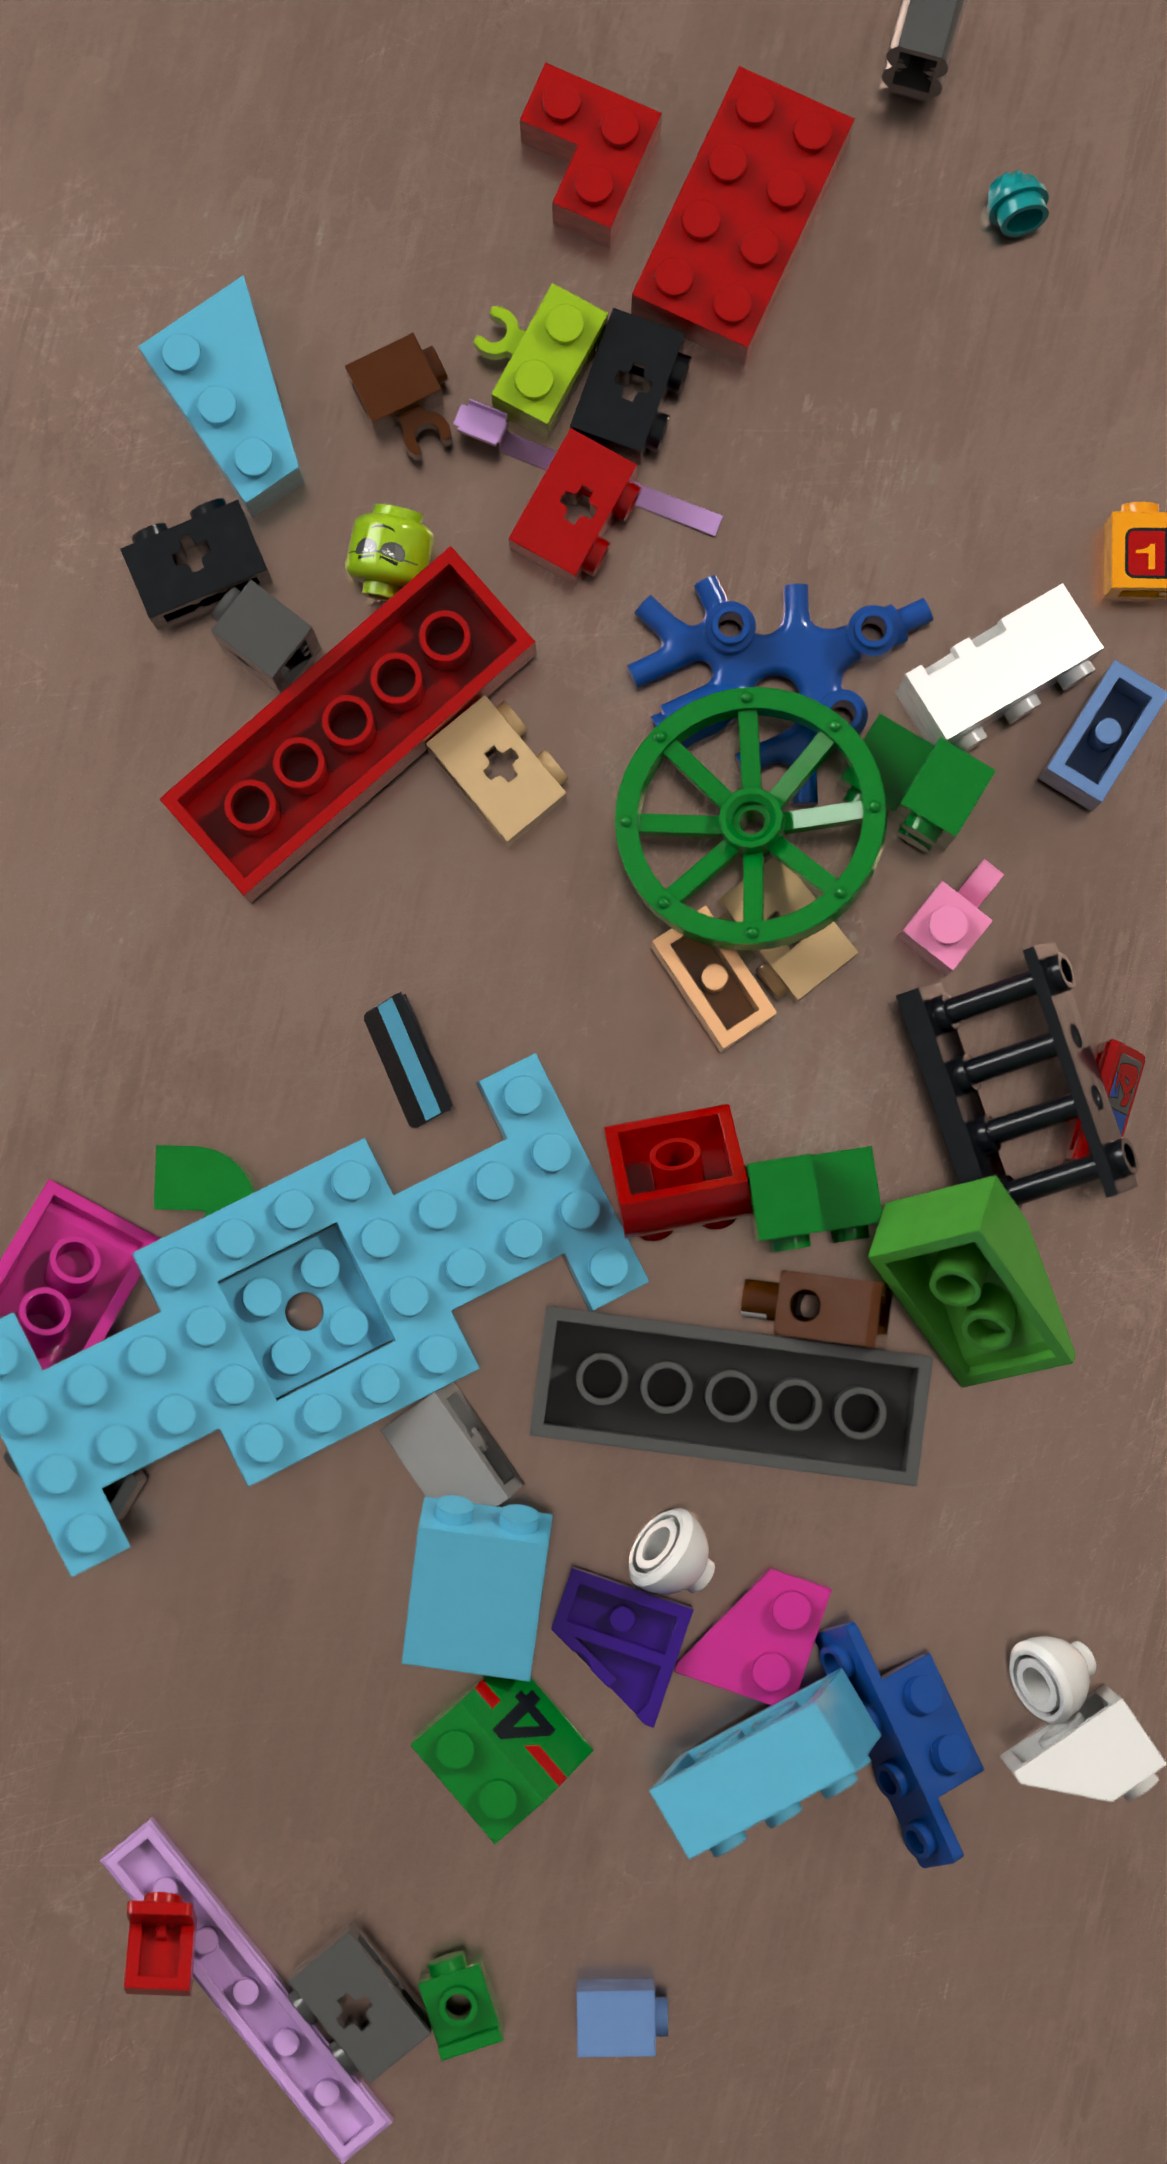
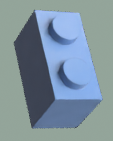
M1114 660L1100 678L1038 779L1088 810L1093 811L1105 799L1167 699V691L1117 660Z

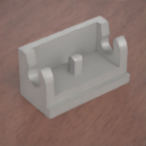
M454 1382L433 1392L380 1430L426 1497L440 1498L447 1495H457L465 1497L475 1504L497 1507L525 1485Z

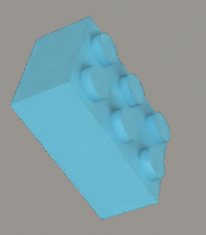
M840 1668L680 1754L649 1792L688 1859L708 1849L713 1857H718L744 1842L748 1838L745 1831L764 1820L768 1828H773L799 1813L803 1809L800 1802L810 1795L820 1791L823 1798L828 1799L853 1785L858 1780L855 1773L871 1762L868 1754L881 1737V1734L844 1670Z

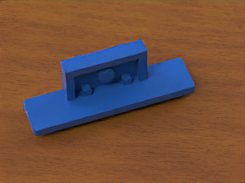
M851 1621L819 1631L815 1642L820 1651V1661L825 1673L829 1675L840 1668L844 1670L881 1734V1737L873 1746L868 1756L875 1769L876 1783L880 1791L889 1799L902 1827V1837L907 1849L916 1857L922 1868L953 1864L964 1856L963 1851L938 1798L984 1771V1768L931 1654L915 1656L881 1676L855 1622Z

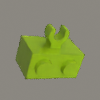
M554 283L551 284L526 331L519 328L517 319L509 310L499 306H492L489 312L490 319L506 329L505 337L501 341L490 342L484 337L476 335L473 341L476 351L487 359L500 360L506 357L510 359L491 393L492 407L507 413L508 420L547 441L550 439L594 359L608 323V312Z

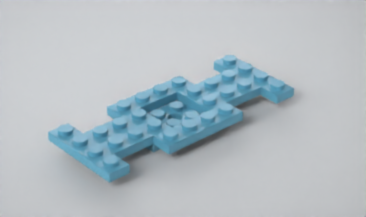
M536 1053L476 1082L504 1139L503 1141L393 1195L366 1139L363 1138L131 1253L160 1312L45 1370H42L14 1312L0 1318V1436L71 1577L131 1547L102 1488L218 1429L246 1486L249 1487L480 1369L451 1312L479 1296L562 1255L589 1311H594L649 1282L629 1239L624 1237L623 1227ZM298 1293H308L314 1296L321 1306L320 1321L314 1328L307 1331H300L292 1327L285 1314L288 1301ZM390 1340H393L392 1342H390V1343H388V1344H386V1345H384V1346H382V1347H380V1348H378V1349H376V1350H374V1351H372V1352H370V1353H368V1354H366V1355H364V1356H362V1357H360V1358H358V1359H356V1360H354V1361L348 1363L347 1365H345V1366H343V1367H341V1368H339V1369H337V1370H335V1371H333V1372H331V1373H329V1374H327V1375H325V1376H323V1377H321V1378H319V1379H317V1380H315V1381H313V1382H311V1383H309V1384H307V1385H305V1386H303V1387H301V1388H299V1389H297V1390H295V1391H293V1392H291V1393H289V1394H287V1395L281 1397L280 1399L276 1400V1398H278V1397H280V1396H282V1395H284V1394H286V1393H288V1392H290V1391H292V1390H294V1389H296V1388H298V1387H300V1386L306 1384L307 1382H309V1381H311V1380H313V1379H315V1378H317V1377H319V1376H321V1375H323V1374H325V1373H327V1372H329V1371H331V1370H333V1369H335V1368H337V1367H339V1366H341V1365H343V1364H345V1363H347V1362H349V1361H351V1360H353V1359H355V1358H357V1357H359V1356H361V1355H363V1354H365V1353H367V1352L373 1350L374 1348H376V1347H378V1346H380V1345H382V1344H384V1343H386V1342H388V1341H390Z

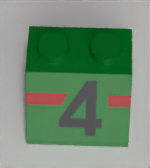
M483 1675L413 1736L410 1744L413 1750L494 1844H497L544 1803L594 1751L593 1747L532 1676L529 1682Z

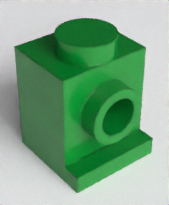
M456 1951L429 1961L427 1963L429 1972L420 1974L418 1987L438 2045L437 2050L441 2062L502 2042L504 2040L505 2027L481 1954L466 1959L464 1951ZM456 1994L464 1995L469 1999L471 2009L464 2015L452 2014L446 2005L447 2000L451 1996Z

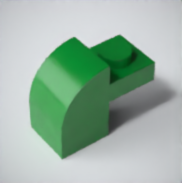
M156 1145L155 1210L205 1212L206 1217L258 1191L254 1179L246 1168L227 1154L198 1146Z

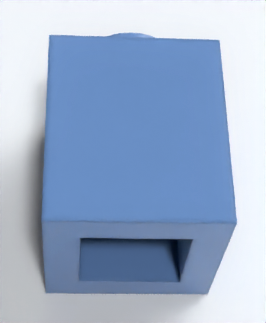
M654 1978L577 1979V2057L656 2056V2037H668V1998L655 1997Z

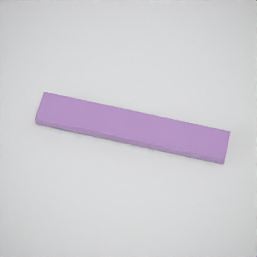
M153 1817L102 1857L101 1863L131 1900L144 1901V1895L150 1892H169L181 1895L183 1902L193 1904L197 1916L193 1978L342 2164L393 2123L394 2118L360 2075L356 2073L354 2076H351L336 2060L329 2048L332 2040L317 2022L310 2025L299 2014L288 1996L292 1990Z

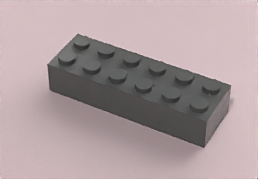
M547 1305L529 1436L917 1487L933 1357Z

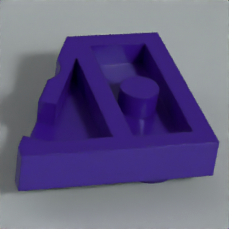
M572 1566L551 1630L590 1667V1670L608 1688L610 1687L644 1725L654 1728L694 1609L676 1601Z

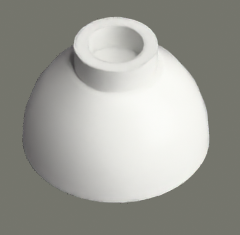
M683 1508L671 1509L653 1518L643 1528L632 1546L629 1556V1576L631 1581L646 1591L658 1594H674L685 1589L691 1593H697L705 1588L714 1574L715 1564L708 1558L709 1545L705 1532L697 1519Z
M1032 1637L1017 1643L1013 1647L1010 1654V1677L1018 1697L1031 1713L1048 1723L1062 1724L1073 1717L1084 1704L1090 1687V1677L1096 1672V1661L1090 1649L1082 1642L1074 1641L1069 1644L1065 1640L1055 1637Z

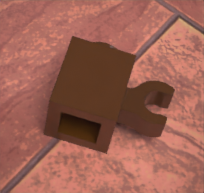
M411 333L345 365L348 380L376 436L400 425L403 431L406 450L416 461L423 458L416 438L419 432L424 429H434L437 431L445 447L452 444L451 429L447 420L442 415L430 411L444 404L439 384L448 381L446 371L432 345L422 350L414 333Z

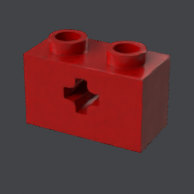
M570 428L508 538L510 550L575 586L584 572L594 576L610 549L611 542L603 539L613 519L617 517L625 521L642 491V487L634 483L637 478V464ZM584 497L589 500L590 514L593 517L590 519L586 516H581L574 525L568 521V508L565 504L569 503L576 506Z

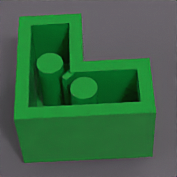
M879 713L863 741L873 755L881 775L886 796L887 818L901 825L897 834L911 845L928 853L933 846L945 851L957 837L996 770L942 737L939 738L934 746ZM848 764L836 787L846 792L842 799L844 803L862 800L859 784Z
M872 1146L815 1155L805 1154L744 1165L752 1204L750 1222L753 1242L768 1240L770 1253L811 1247L809 1234L831 1231L833 1243L870 1238L869 1225L877 1224L880 1221L882 1207Z

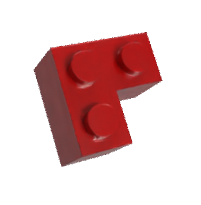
M545 62L520 118L521 143L569 163L552 202L553 224L610 249L661 136L662 113Z

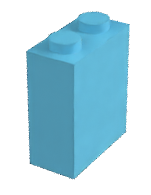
M447 1495L440 1498L424 1497L417 1532L402 1664L530 1682L553 1514L540 1513L532 1507L521 1504H511L504 1507L475 1504L471 1500L457 1495Z

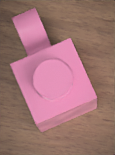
M984 859L958 892L942 880L896 938L944 976L949 975L993 921L980 911L978 907L1005 874Z

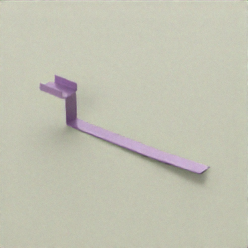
M469 399L467 406L461 404L453 425L459 427L457 432L492 446H496L498 442L499 452L541 469H548L557 451L509 432V423L506 422L507 413ZM634 482L642 487L635 506L707 534L716 535L723 518L722 515Z

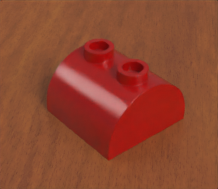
M729 1104L604 1127L625 1239L640 1237L646 1241H659L667 1238L673 1230L698 1225L708 1229H723L730 1226L736 1218L752 1215L748 1178Z

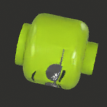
M375 504L372 513L362 514L356 518L345 566L348 574L353 579L364 583L363 595L388 601L430 564L434 535L431 529L422 524V514L394 505Z

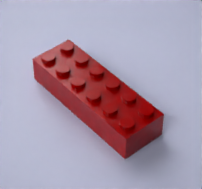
M450 546L167 791L159 800L251 903L427 750L426 743L481 697L491 695L537 655L536 642Z

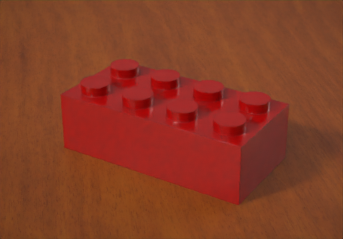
M739 66L634 288L631 300V314L685 333V339L745 366L850 142L855 118Z

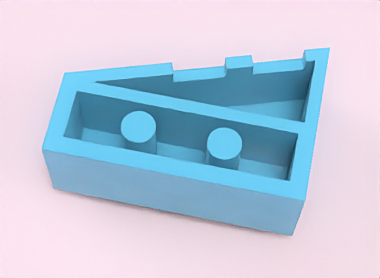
M242 275L139 345L138 348L153 375L251 517L254 518L303 485L304 479L252 298L244 275Z

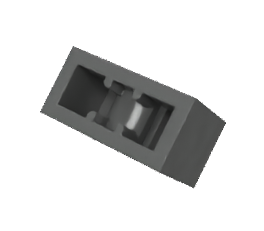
M252 580L247 583L242 591L233 587L221 599L213 611L212 618L217 623L211 629V632L223 652L277 694L282 693L297 680L321 650L312 626Z
M353 1921L292 1971L288 1983L294 1989L288 1996L299 2014L310 2025L315 2024L319 2020L334 2039L329 2048L339 2064L351 2076L360 2071L369 2084L431 2034L432 2027L428 2014ZM346 1993L355 2001L363 1996L370 2000L366 2010V2019L357 2011L349 2016L343 2012L347 2000Z

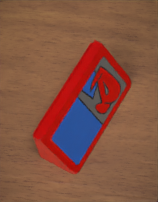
M1109 1039L1099 1044L1095 1060L1121 1137H1123L1145 1065V1056L1143 1053L1120 1041ZM1077 1118L1065 1160L1067 1162L1091 1155L1079 1118Z

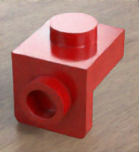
M150 1892L144 1895V1901H128L126 1915L129 1920V1934L124 1980L126 1994L191 1996L197 1931V1916L193 1904L183 1902L181 1895L169 1892Z

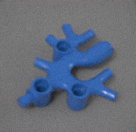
M712 575L694 585L705 609V617L698 625L692 626L684 623L652 595L648 596L641 603L634 614L659 636L661 647L658 651L626 666L636 688L695 661H704L712 669V678L707 684L659 706L661 712L651 716L654 728L672 713L694 700L728 689L755 687L762 679L775 675L792 681L799 690V694L814 699L831 710L837 707L848 709L853 717V722L850 725L861 735L867 723L868 710L865 702L858 694L843 689L842 680L845 672L858 661L865 664H874L884 660L893 648L908 642V632L928 624L934 619L926 600L921 598L897 610L892 604L885 607L877 605L865 606L852 615L847 625L833 629H824L816 626L811 621L808 585L788 584L783 586L784 614L780 626L770 634L755 633L756 622L752 612L739 602L729 601L717 575ZM724 620H734L741 626L742 631L737 636L728 637L720 632L718 625ZM866 624H876L881 628L883 638L877 641L868 640L862 634L861 627ZM736 718L710 725L694 733L681 744L687 749L709 739L728 727ZM794 722L784 732L760 742L761 770L776 763H783L790 768L818 733ZM740 752L734 755L741 770ZM817 770L794 796V806L818 804Z

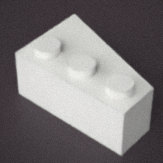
M1063 583L1003 617L997 622V625L973 640L967 638L950 649L952 653L926 669L920 665L905 674L895 694L924 740L935 746L939 738L942 737L963 751L968 752L988 738L983 728L1004 715L1009 724H1012L1042 704L1037 696L1040 692L1056 682L1065 691L1096 671L1090 661L1094 660L1104 647Z

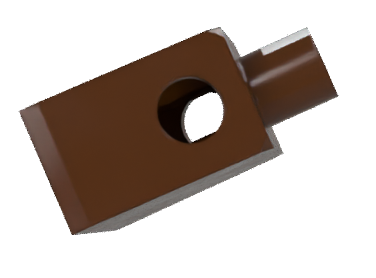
M782 1270L779 1283L746 1279L742 1294L741 1316L775 1321V1335L873 1348H886L893 1292L883 1282ZM806 1295L818 1296L820 1299L821 1308L816 1318L804 1317L801 1312V1302Z

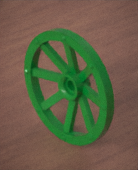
M768 687L728 689L704 696L681 707L656 726L640 744L624 772L619 787L615 810L616 840L623 865L636 892L646 906L672 929L700 943L723 949L746 951L773 949L803 940L823 930L843 915L863 893L874 875L884 849L887 832L886 796L879 769L866 743L856 730L833 710L814 699L783 689ZM759 716L792 721L818 733L770 792L762 789ZM738 718L742 789L732 793L681 743L694 733L710 725ZM836 748L855 774L861 790L862 800L782 812L832 750ZM667 759L720 810L719 816L641 813L648 786L661 763ZM756 821L764 824L763 828L757 833L749 834L743 831L746 825ZM862 823L856 850L838 879L784 838L787 834ZM641 836L724 838V840L665 889L653 874L645 859ZM772 855L822 895L795 912L782 917L764 920V857ZM738 856L743 858V922L710 917L684 904Z

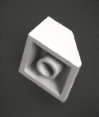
M1105 1684L1089 1694L1078 1712L1065 1723H1047L999 1756L1020 1784L1111 1802L1122 1795L1126 1801H1131L1141 1796L1159 1781L1155 1773L1167 1765L1124 1700Z

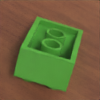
M996 1175L885 1203L868 1259L962 1388L1074 1363L1076 1353L1028 1221Z

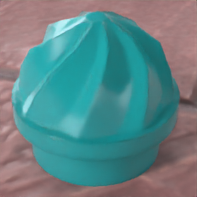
M1021 170L1011 173L1005 172L997 177L989 187L987 215L990 222L995 226H999L1005 236L1019 237L1029 234L1042 226L1047 220L1049 211L1046 205L1049 200V194L1045 185L1039 182L1032 174H1024Z

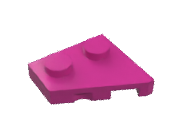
M769 1567L748 1588V1591L733 1606H730L686 1653L684 1652L677 1659L674 1672L769 1705L783 1700L799 1690L832 1589L828 1586Z

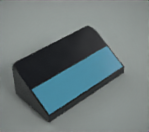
M399 992L368 1010L364 1014L365 1024L411 1128H419L454 1113L453 1109H455V1106L407 995Z

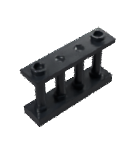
M1055 942L1022 950L1029 969L1028 971L955 997L945 993L941 983L918 987L896 995L959 1184L996 1175L1020 1210L1024 1203L1098 1179L1101 1180L1106 1198L1138 1187L1135 1174L1138 1173V1160L1135 1150L1126 1137H1121L1072 993V989L1076 985L1072 965L1064 953L1058 952ZM1038 995L1050 1032L974 1058L969 1054H965L957 1031L960 1028L961 1021ZM1057 1056L1059 1057L1071 1093L995 1119L985 1113L978 1093L981 1082ZM1076 1118L1080 1119L1091 1155L1015 1180L1011 1176L1006 1175L998 1152L1001 1149L1002 1143Z

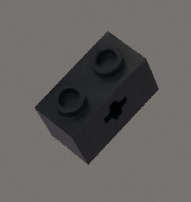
M613 308L570 428L640 466L647 448L658 452L670 420V415L661 412L668 390L680 393L692 360V356L682 353L685 333ZM633 377L643 380V392H638L632 402L623 399V387H628Z
M224 498L205 502L189 512L190 520L168 528L166 523H157L143 528L131 536L133 544L120 549L148 617L156 629L217 605L233 587L242 591L250 580L259 586L273 581L239 500L226 504ZM193 547H197L199 552L204 555L202 557L204 568L195 572L192 571L188 564H185L188 561L185 551Z

